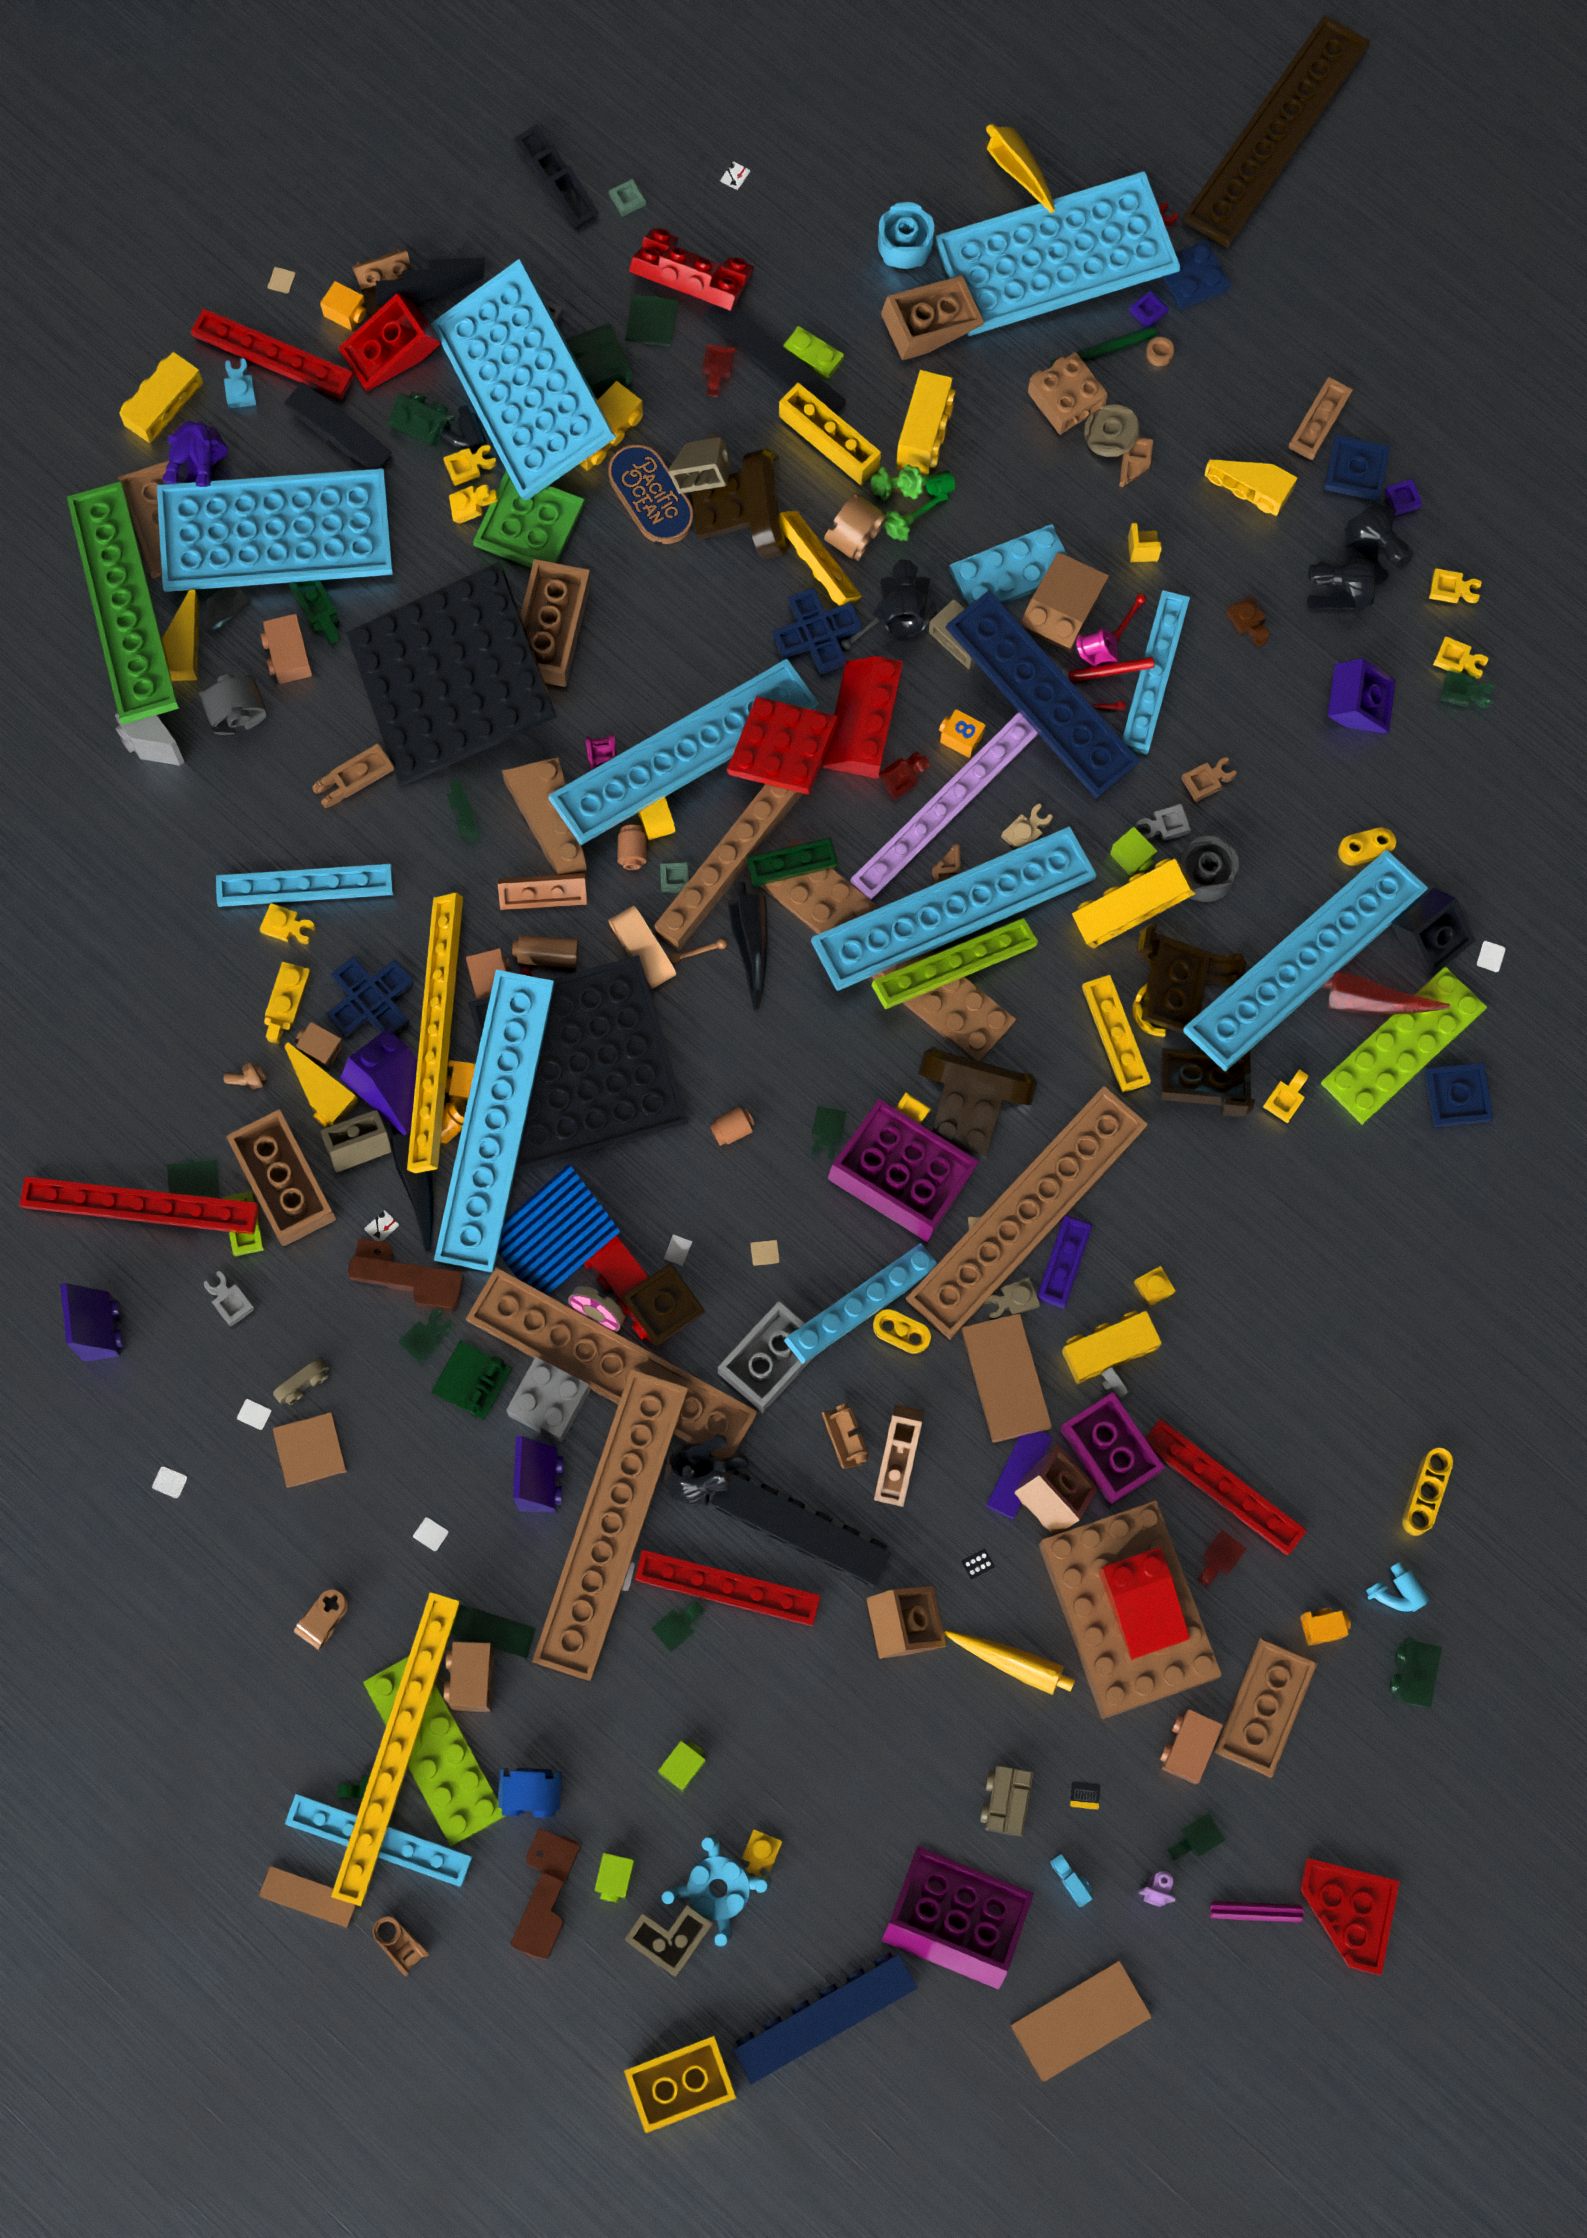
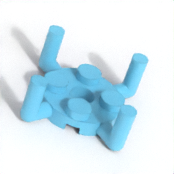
M710 1834L702 1841V1847L708 1851L709 1857L695 1866L689 1876L688 1885L669 1888L662 1894V1901L665 1904H671L676 1899L689 1898L698 1914L718 1921L719 1933L715 1936V1943L718 1946H724L732 1938L730 1918L737 1915L745 1907L751 1890L756 1889L757 1892L762 1893L771 1886L772 1880L767 1875L749 1877L747 1870L729 1856L721 1855L719 1837L716 1834ZM722 1879L726 1882L728 1887L726 1895L717 1896L712 1892L711 1884L713 1880Z

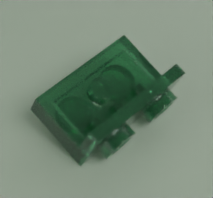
M411 391L410 395L398 393L387 425L429 445L437 446L446 420L455 421L456 416L447 412L449 407L433 401L430 404L425 402L427 397L414 391Z

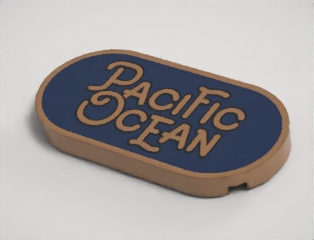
M644 445L626 446L617 451L610 460L608 474L612 488L647 539L653 542H662V544H673L682 540L689 533L693 523V509L690 501L684 493H678L668 473L669 469L656 451Z

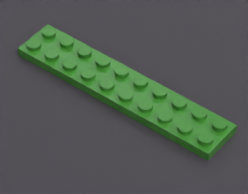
M122 482L67 496L117 711L122 725L179 709Z

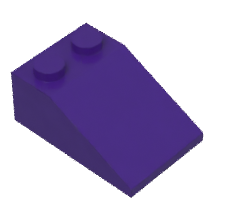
M387 1028L348 1057L340 1079L404 1136L411 1131L418 1060L411 1049Z
M68 1283L60 1284L66 1344L84 1362L119 1357V1347L124 1346L122 1330L117 1329L116 1318L121 1316L119 1301L114 1300L113 1296L107 1291Z
M516 1436L513 1499L519 1512L556 1513V1504H562V1486H557V1474H563L564 1457L558 1456L557 1447L523 1436Z

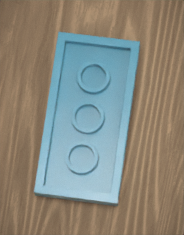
M1051 524L950 564L949 571L966 606L969 607L988 590L1005 605L1036 592L1056 554L1060 552L1066 556L1068 555Z

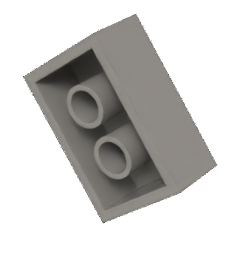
M778 1301L718 1366V1374L763 1414L813 1359L811 1358L802 1364L784 1342L788 1335L805 1323Z

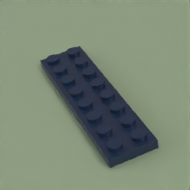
M990 590L946 625L945 628L1095 799L1100 797L1139 764L1140 760Z

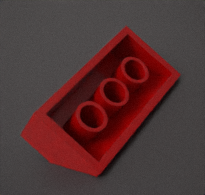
M879 656L846 661L834 713L838 717L839 722L826 752L823 768L879 779L902 675L903 661Z

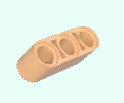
M634 905L608 919L611 929L629 957L640 956L650 990L676 976L672 963Z

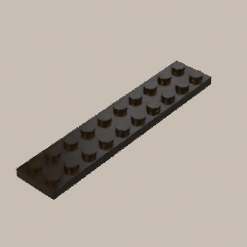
M1324 15L1185 212L1182 222L1229 249L1366 52L1370 41Z

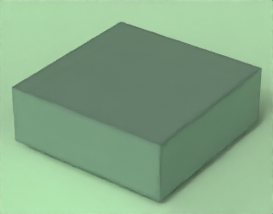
M634 179L609 190V195L622 216L646 205V199Z
M689 861L660 863L662 893L681 892L690 880Z

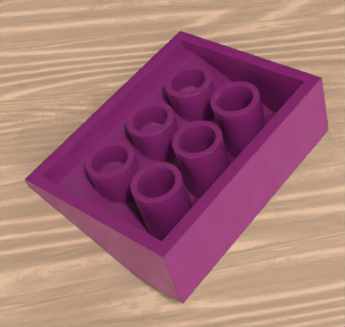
M878 1099L832 1164L828 1180L928 1242L945 1218L979 1161L881 1099Z
M917 1846L882 1941L991 1987L1000 1989L1008 1973L1034 1893Z

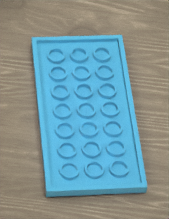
M1145 171L1053 199L1055 207L1053 213H1050L1040 203L935 236V243L948 279L963 276L984 321L982 326L968 332V337L1178 272L1180 265Z
M520 259L431 323L518 494L523 500L527 501L616 438L525 263Z
M384 469L211 481V486L207 487L196 486V482L157 485L164 592L393 575Z

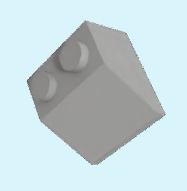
M115 715L119 724L115 729L129 753L135 751L139 758L143 760L174 765L185 763L176 741L157 715L122 725L119 715Z

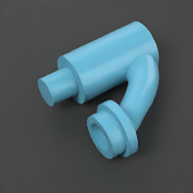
M1401 1562L1390 1567L1396 1577L1393 1582L1404 1598H1397L1386 1593L1385 1590L1388 1589V1586H1384L1382 1581L1366 1590L1369 1600L1375 1598L1381 1603L1399 1611L1415 1612L1431 1601L1412 1570L1406 1571Z

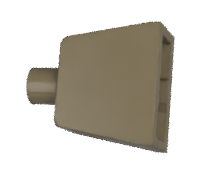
M708 434L704 440L685 444L670 466L668 473L679 494L723 487L728 482L731 456L722 438L716 434Z

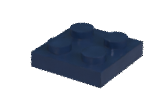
M1207 240L1175 252L1180 270L1162 276L1180 310L1227 292L1231 287Z
M1335 435L1324 490L1379 501L1390 446Z
M1484 1062L1425 1069L1424 1076L1433 1128L1492 1122L1494 1117Z

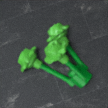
M909 464L905 466L904 470L900 471L899 476L891 477L885 471L884 466L880 467L877 474L871 478L872 492L880 495L883 501L889 498L892 488H900L905 497L910 496L912 499H917L918 494L923 493L922 486L926 485L928 493L936 496L911 514L906 513L901 516L895 510L888 511V518L884 526L889 536L893 539L898 538L900 541L909 540V525L914 522V519L939 502L948 500L947 493L953 492L955 489V480L950 471L945 470L925 476L919 474V467H912Z

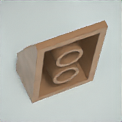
M962 275L889 295L881 311L882 318L902 360L927 354L984 324Z
M1058 552L1034 593L1019 624L1027 633L1072 653L1076 646V637L1082 634L1109 575Z

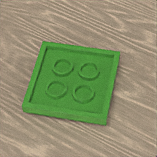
M506 470L497 489L498 501L490 504L473 540L474 546L532 568L534 559L558 564L585 505V500L548 485L525 501L518 494Z

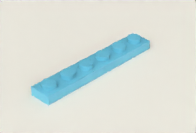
M1162 590L1144 658H1154L1155 668L1140 671L1122 741L1131 751L1148 755L1190 597Z
M391 864L216 875L217 905L222 907L393 895Z
M921 1243L788 1335L784 1342L802 1364L806 1363L922 1281L938 1263Z
M297 1793L295 1794L285 1824L348 1846L357 1815ZM388 1826L378 1858L462 1887L473 1856Z

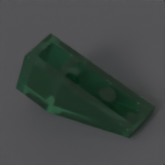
M460 1604L450 1637L469 1643H490L494 1650L527 1659L536 1628Z

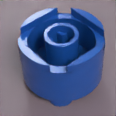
M501 1768L499 1773L498 1808H502V1815L520 1816L525 1811H533V1817L548 1818L555 1815L556 1811L560 1810L562 1771H556L554 1776H551L552 1770L517 1768L516 1771H510V1774H508V1768Z

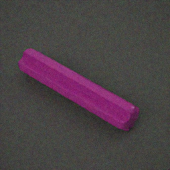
M1212 1901L1210 1904V1916L1214 1919L1302 1922L1304 1916L1303 1906L1227 1901Z

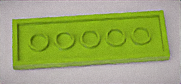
M1445 966L1323 1079L1321 1084L1363 1125L1486 1010L1487 1006Z
M409 1656L363 1682L386 1726ZM434 1684L408 1768L449 1845L453 1847L506 1817V1815H502V1808H498V1799L440 1691L436 1684Z

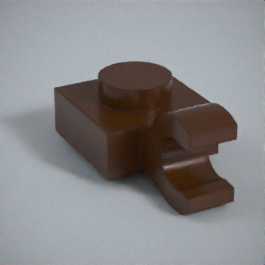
M1252 596L1227 608L1226 614L1240 636L1248 632L1257 647L1268 643L1267 637L1270 634L1263 625L1266 617Z

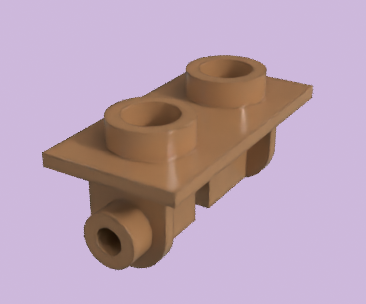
M399 248L396 251L381 255L380 259L371 258L362 262L357 261V265L352 266L360 290L376 286V280H395L402 277L403 270H412L407 250L400 251Z
M844 1403L837 1406L835 1410L823 1411L822 1415L826 1428L830 1434L842 1469L864 1465V1462L868 1461L867 1454H869V1451L865 1446L861 1433L855 1435L852 1433L853 1430L858 1428L852 1407L849 1408L848 1404Z

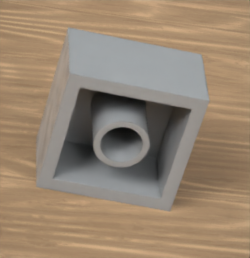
M535 1357L506 1411L509 1417L562 1444L590 1393V1387L588 1383Z

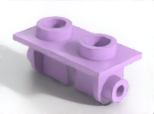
M1167 1871L1155 1873L1149 1878L1147 1887L1138 1890V1893L1145 1895L1143 1901L1159 1907L1165 1906L1166 1903L1174 1902L1176 1898L1169 1896L1173 1885V1877Z

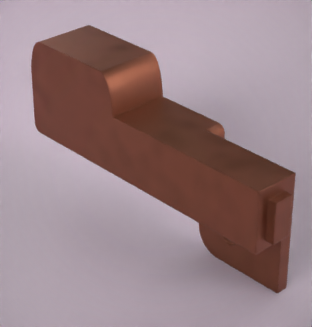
M358 1238L355 1256L350 1259L347 1272L351 1281L412 1291L414 1300L419 1308L451 1313L456 1311L460 1303L464 1282L461 1272L392 1262L393 1251L390 1244ZM380 1250V1254L376 1255L375 1251Z
M538 1828L526 1855V1861L529 1866L543 1873L510 1943L511 1947L539 1959L549 1958L564 1925L563 1919L552 1911L581 1848L577 1845V1841L565 1836L560 1838ZM538 1851L543 1852L542 1857L537 1856Z

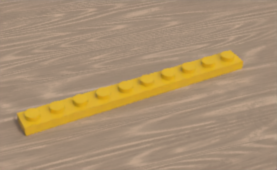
M457 892L433 898L407 1170L413 1173L438 1169L463 905V896Z
M432 1592L429 1594L331 1895L333 1898L363 1906L461 1601Z

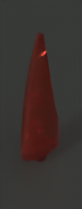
M1335 972L1334 977L1321 986V988L1331 989L1328 1009L1345 1012L1408 1014L1443 1010L1450 1007V1004L1405 994L1364 977Z

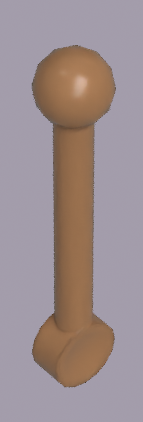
M720 938L716 943L681 954L673 952L669 955V960L673 965H677L681 959L716 948L725 949L728 942L725 938Z

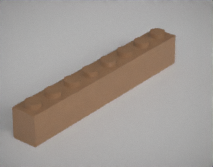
M765 784L655 923V936L679 952L747 866L746 857L753 856L759 851L803 793Z

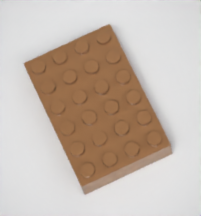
M1157 1500L1041 1540L1039 1543L1040 1551L1102 1720L1217 1680L1222 1676ZM1161 1547L1172 1576L1190 1639L1131 1660L1101 1581L1099 1571L1104 1566Z

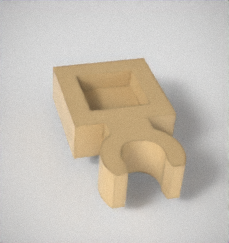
M1037 804L1033 807L1029 819L1021 814L1002 832L1001 837L1016 850L1039 840L1043 834L1039 828L1049 826L1053 816L1049 814L1045 819L1038 818L1037 814L1041 811L1042 806Z

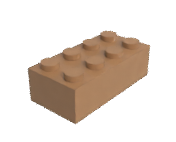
M534 559L520 616L544 682L566 687L591 588L590 570Z
M280 1109L226 1135L282 1247L336 1220Z

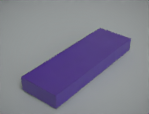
M1067 1215L1064 1216L1037 1295L1038 1300L1065 1309L1093 1224Z
M1041 1431L1019 1436L986 1507L1010 1519H1014L1021 1505L1014 1491L1023 1476L1044 1457L1053 1437Z

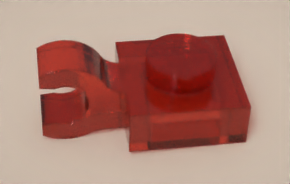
M707 344L702 374L709 375L707 383L708 396L718 397L721 377L730 378L735 355L734 348Z
M915 752L908 757L907 761L899 758L879 772L878 775L889 796L896 799L917 784L914 776L929 768L930 764L926 756L921 757L919 752Z
M1221 1530L1203 1555L1210 1563L1197 1580L1208 1587L1220 1569L1228 1575L1247 1548Z

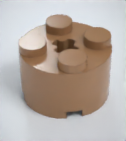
M855 492L854 496L848 499L837 514L833 525L835 528L833 530L828 529L824 540L851 559L854 558L859 561L867 550V544L870 539H875L881 531L882 524L887 516L884 514V511Z

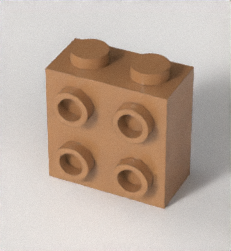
M1076 352L1068 357L1064 355L1058 358L1053 366L1045 371L1043 369L1037 371L1030 378L1028 394L1059 435L1088 418L1093 412L1096 413L1101 410V407L1106 405L1108 393Z

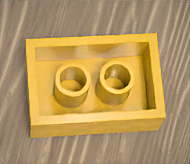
M920 370L898 443L897 470H904L905 466L910 464L912 467H919V474L926 476L929 475L931 468L936 469L940 456V446L944 443L946 437L948 419H951L954 408L953 402L956 390L951 389L953 378Z
M715 2036L624 2070L645 2134L736 2099Z

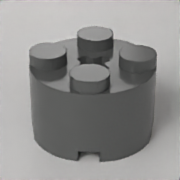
M225 674L217 679V684L199 692L208 721L215 734L237 733L236 727L245 725L247 730L258 725L266 718L265 705L255 678L252 675L234 678L233 674Z
M1201 836L1194 839L1185 848L1179 861L1196 892L1195 895L1188 899L1201 902L1216 901L1227 895L1239 869V859L1235 849L1217 836Z

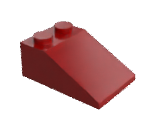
M396 293L338 349L365 390L369 391L423 361L442 342L415 302Z
M1161 1547L1100 1569L1101 1581L1131 1660L1190 1639L1172 1576Z

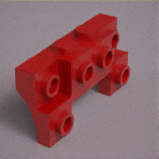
M652 228L644 237L642 247L632 257L629 272L730 311L736 306L746 283L753 274L754 266L747 264L744 259L738 257H728L723 264L676 247L678 237L671 235L668 230Z

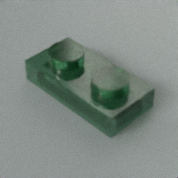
M461 780L449 782L451 793H448L447 797L451 809H457L460 818L456 819L460 835H466L469 844L480 841L479 832Z

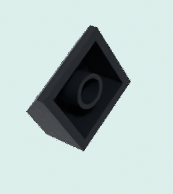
M1436 888L1429 891L1392 922L1401 945L1431 976H1434L1475 942L1457 899Z

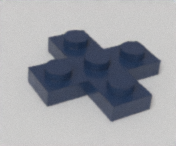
M815 588L789 596L788 603L797 622L772 631V637L782 660L810 651L820 675L845 666L846 659L838 639L862 631V625L852 602L824 611Z
M354 956L331 973V977L346 993L347 997L328 1011L326 1015L345 1038L368 1020L380 1034L388 1028L396 1035L410 1024L407 1017L395 1005L393 1000L410 988L414 981L395 959L373 977L370 976Z

